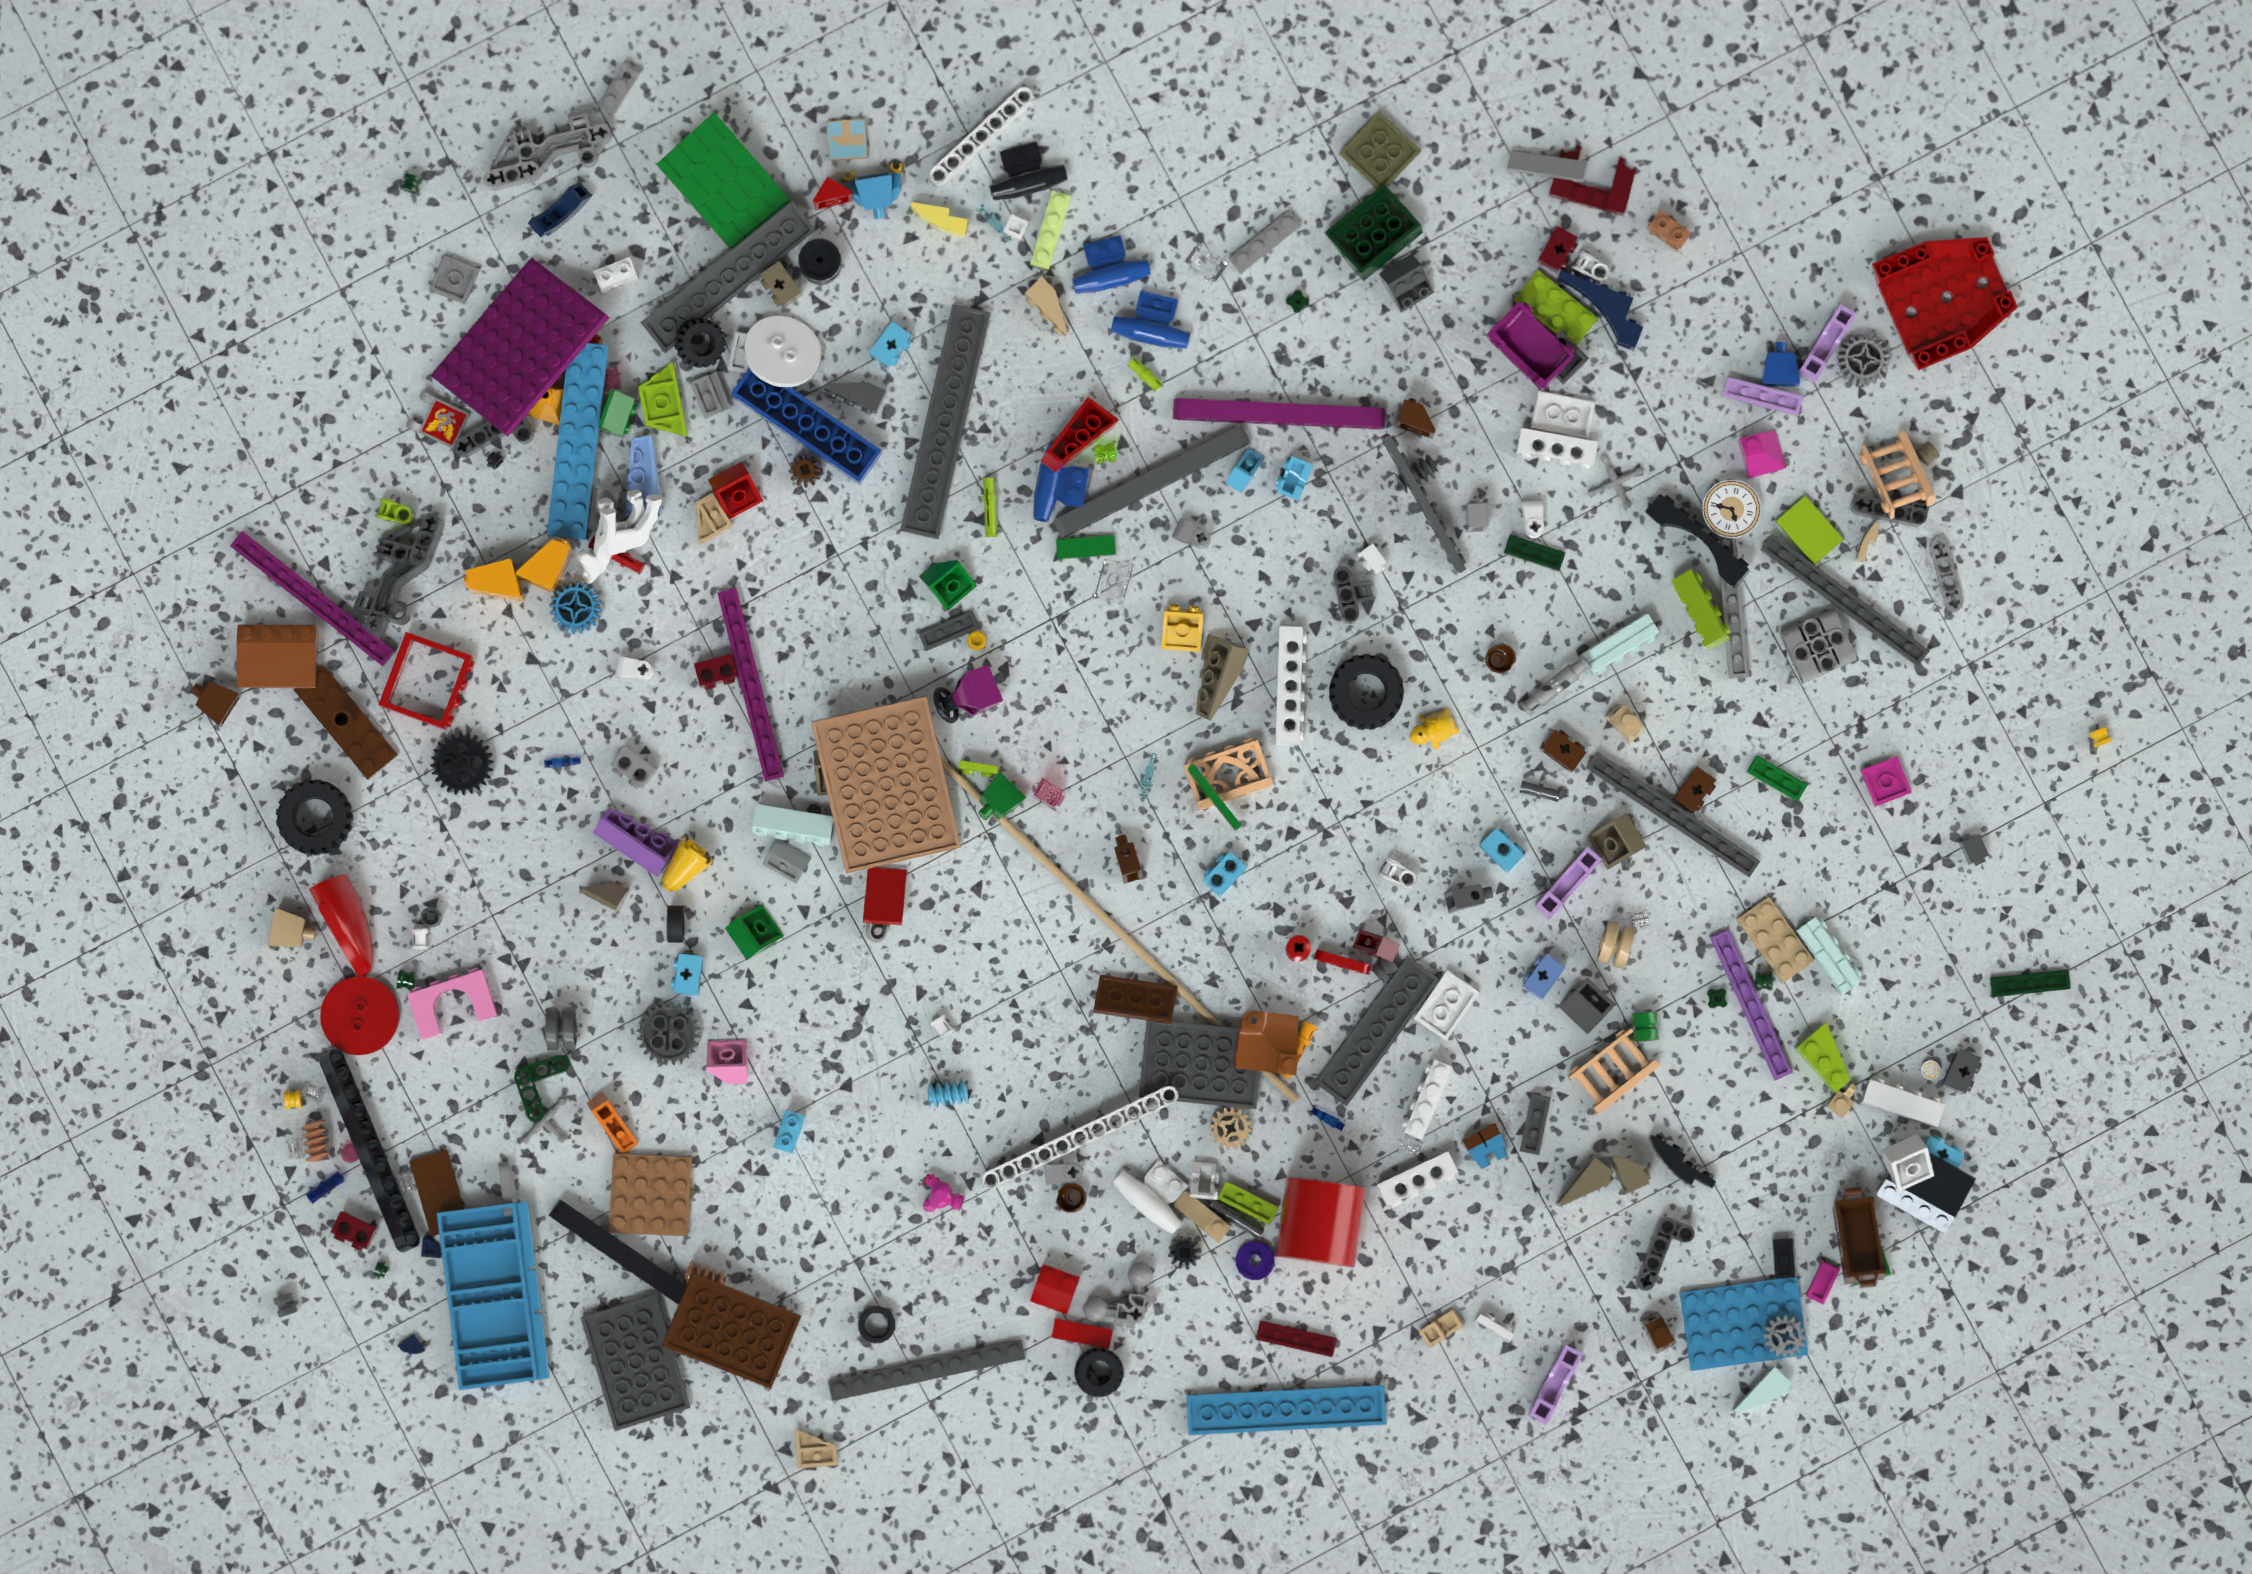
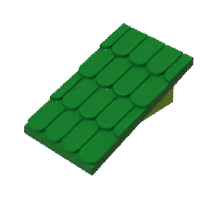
M715 112L656 164L729 249L790 201L788 196Z

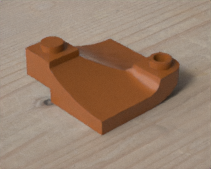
M1254 1010L1246 1011L1241 1016L1238 1026L1233 1068L1296 1075L1299 1016ZM1251 1017L1255 1018L1254 1024L1250 1022Z

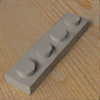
M1287 211L1232 255L1229 261L1240 274L1244 273L1299 229L1301 224L1290 211Z

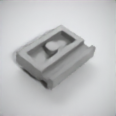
M717 372L690 382L705 419L731 409Z

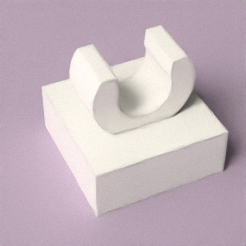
M1011 214L1003 233L1021 241L1029 222Z

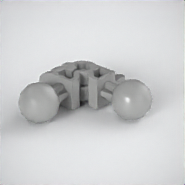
M1137 1262L1129 1268L1128 1279L1133 1284L1132 1293H1128L1130 1304L1127 1307L1124 1303H1116V1306L1108 1305L1103 1298L1092 1297L1084 1305L1085 1316L1094 1322H1100L1106 1316L1115 1317L1113 1330L1116 1329V1326H1122V1331L1124 1332L1126 1327H1131L1133 1333L1135 1323H1139L1144 1319L1148 1308L1157 1300L1155 1296L1144 1295L1145 1286L1151 1282L1153 1277L1151 1267L1146 1263ZM1136 1308L1141 1313L1140 1316H1137L1136 1320L1130 1314H1123V1312H1134Z

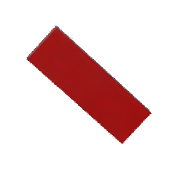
M1055 1318L1051 1338L1109 1349L1113 1330Z

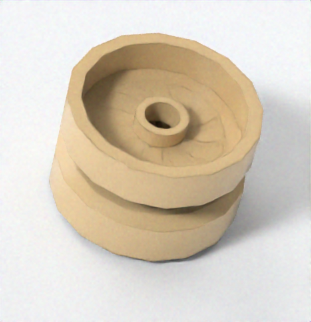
M1608 921L1599 943L1597 962L1607 964L1610 962L1612 954H1614L1613 966L1624 969L1633 943L1635 928L1626 925L1622 928L1620 936H1618L1619 923Z

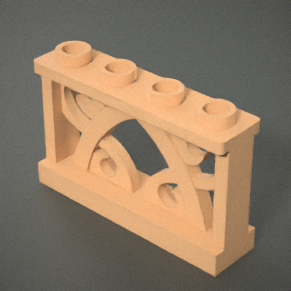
M1253 738L1242 741L1241 746L1235 747L1233 744L1224 747L1223 752L1216 753V751L1205 754L1206 758L1198 760L1195 757L1186 761L1187 764L1183 767L1198 811L1215 805L1206 794L1204 800L1200 799L1196 788L1198 784L1188 772V767L1192 764L1196 768L1204 767L1205 772L1202 775L1207 777V782L1211 787L1212 784H1219L1223 787V791L1217 793L1223 802L1273 786L1258 740L1254 741ZM1247 750H1251L1256 754V760L1251 766L1247 765L1250 757L1247 759L1243 757V753ZM1238 752L1237 759L1229 756ZM1216 760L1212 768L1207 764L1208 762ZM1259 762L1265 776L1263 780L1253 770ZM1223 763L1234 765L1243 770L1237 775L1235 789L1233 790L1225 782L1214 780L1218 769ZM1247 773L1248 776L1244 777L1248 780L1247 784H1241L1240 778Z

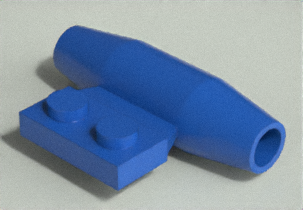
M1121 235L1083 244L1087 263L1092 270L1072 278L1076 294L1100 292L1133 283L1151 275L1147 259L1124 261L1126 254Z
M1140 291L1136 306L1137 317L1114 316L1111 332L1130 340L1165 348L1187 349L1190 333L1169 325L1174 320L1178 299Z
M1048 443L1045 453L1053 443ZM1041 462L1034 491L1033 519L1040 522H1048L1056 500L1064 505L1083 508L1090 469L1070 466L1054 472Z

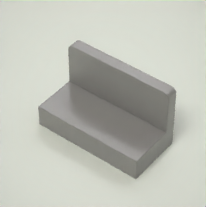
M777 839L769 850L763 865L797 884L811 857L788 843Z

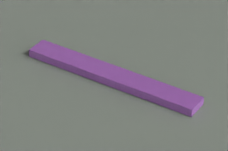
M1727 929L1709 937L1774 1081L1793 1073L1729 930Z

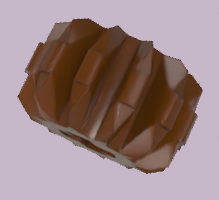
M803 454L802 461L798 456L795 457L798 463H790L795 468L789 469V473L794 474L791 480L795 481L798 479L796 482L797 486H800L803 481L804 488L808 487L807 482L809 481L814 486L813 478L820 480V476L815 474L822 472L821 468H816L820 465V462L816 461L813 463L814 456L807 460L806 454ZM803 467L804 469L805 467H808V470L810 472L808 475L807 473H805L806 475H802L801 469Z

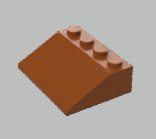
M237 625V688H316L319 641L317 626Z

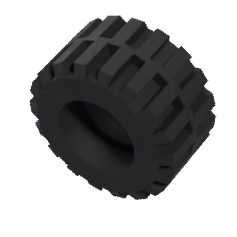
M704 318L689 319L687 323L680 325V330L677 329V337H674L676 342L674 348L678 351L676 354L682 358L684 363L698 368H706L709 365L716 364V361L722 358V352L725 353V334L715 322ZM699 331L707 333L710 339L709 348L703 354H695L690 346L692 336Z
M1093 1348L1084 1352L1079 1357L1075 1365L1074 1376L1078 1387L1084 1393L1092 1397H1106L1120 1387L1124 1376V1369L1121 1360L1114 1352L1105 1348ZM1094 1361H1104L1109 1365L1111 1375L1107 1382L1095 1384L1089 1380L1087 1370L1091 1363Z

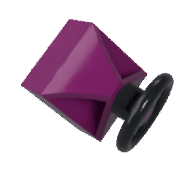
M989 665L967 672L958 680L954 693L951 694L944 687H937L933 693L935 708L941 718L948 723H955L958 720L959 707L970 715L975 716L994 709L1003 701ZM953 710V717L951 718L950 711Z

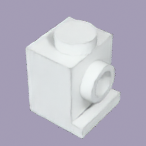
M1373 543L1357 554L1358 560L1361 558L1364 560L1361 563L1367 571L1371 570L1375 575H1378L1385 570L1384 565L1387 562Z

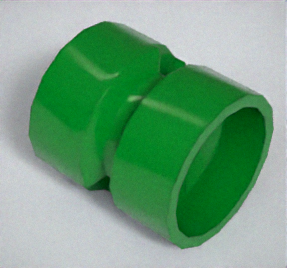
M1657 1012L1632 1014V1025L1637 1027L1633 1032L1634 1042L1659 1040V1032L1654 1027L1658 1023Z

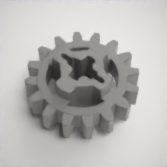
M1784 1315L1783 1320H1781L1777 1316L1775 1323L1769 1321L1770 1328H1764L1768 1331V1334L1763 1335L1764 1338H1768L1764 1345H1770L1771 1347L1768 1351L1772 1352L1775 1350L1776 1357L1780 1353H1782L1783 1358H1786L1787 1354L1790 1357H1794V1351L1797 1353L1801 1352L1799 1346L1805 1347V1344L1802 1342V1339H1807V1336L1802 1335L1805 1328H1799L1801 1325L1800 1321L1794 1323L1795 1317H1791L1788 1320L1787 1315ZM1786 1323L1783 1329H1775L1778 1325ZM1793 1327L1797 1331L1798 1338L1793 1335ZM1786 1332H1788L1787 1336L1792 1340H1785L1784 1342H1782L1783 1338L1780 1337V1335H1778L1777 1333L1785 1334ZM1772 1336H1775L1777 1340L1776 1346L1772 1341ZM1788 1344L1795 1345L1789 1350H1784Z

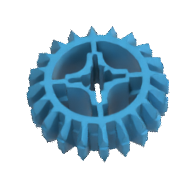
M579 581L576 582V587H573L572 582H569L568 589H566L564 584L561 585V588L564 590L562 593L557 589L555 590L559 596L558 598L555 596L551 597L556 603L549 604L550 608H555V610L550 611V615H557L552 621L554 623L560 621L557 625L559 629L565 625L564 632L567 633L569 628H571V633L575 634L576 628H578L579 633L583 634L582 627L590 631L588 624L591 623L593 626H596L593 619L600 620L601 617L596 612H602V608L596 606L601 605L602 601H595L599 594L591 595L594 592V588L591 587L587 591V583H584L582 588H580ZM574 593L571 602L561 603L567 595ZM580 593L589 597L592 606L581 603ZM577 600L578 606L582 608L574 614L573 609L569 607L574 606ZM560 609L571 613V623L562 618ZM590 612V615L584 621L577 623L582 613Z

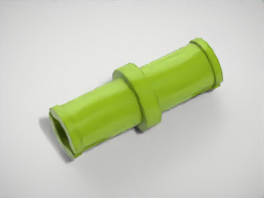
M1136 357L1127 364L1139 376L1138 379L1140 381L1143 380L1154 392L1163 385V382L1151 373L1152 370L1150 368L1147 369Z

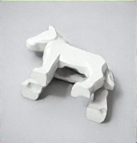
M637 489L627 491V499L631 502L633 510L629 518L623 522H616V510L613 508L614 502L610 498L606 497L598 500L600 519L595 535L593 553L582 551L578 554V560L581 562L584 570L582 578L587 579L588 584L592 583L599 574L606 570V565L609 564L612 555L626 552V550L637 548L646 543L653 524L658 519V510L662 502L661 495L653 494L646 496L647 507L645 510L643 498L641 497L642 492Z

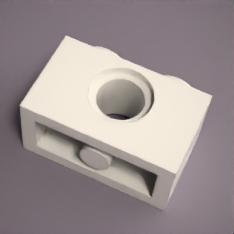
M630 257L593 271L602 293L638 279Z

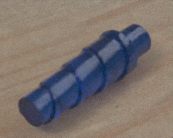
M579 757L544 760L545 768L553 767V769L581 764V758Z
M1315 1107L1311 1110L1313 1115L1330 1125V1127L1337 1128L1340 1131L1343 1130L1345 1124L1340 1122L1339 1118Z

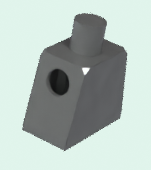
M1481 884L1452 890L1444 894L1448 912L1453 913L1484 904L1486 899L1493 898L1492 888L1490 886L1482 888Z

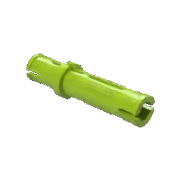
M983 478L984 496H982V500L984 501L985 537H998L996 500L998 498L995 495V478Z

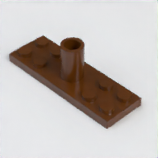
M324 665L317 669L316 688L293 689L367 780L398 756ZM347 716V724L340 726V719Z

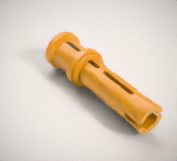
M1304 1020L1302 1021L1303 1026L1297 1035L1298 1063L1306 1047L1311 1045L1310 1040L1314 1032L1319 1029ZM1280 1074L1288 1079L1292 1077V1075Z

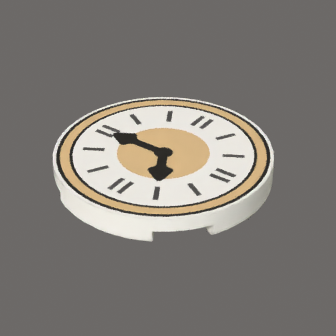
M1726 480L1717 483L1707 492L1702 504V515L1705 523L1714 534L1727 539H1736L1747 535L1755 528L1761 515V503L1757 493L1746 483L1738 480Z

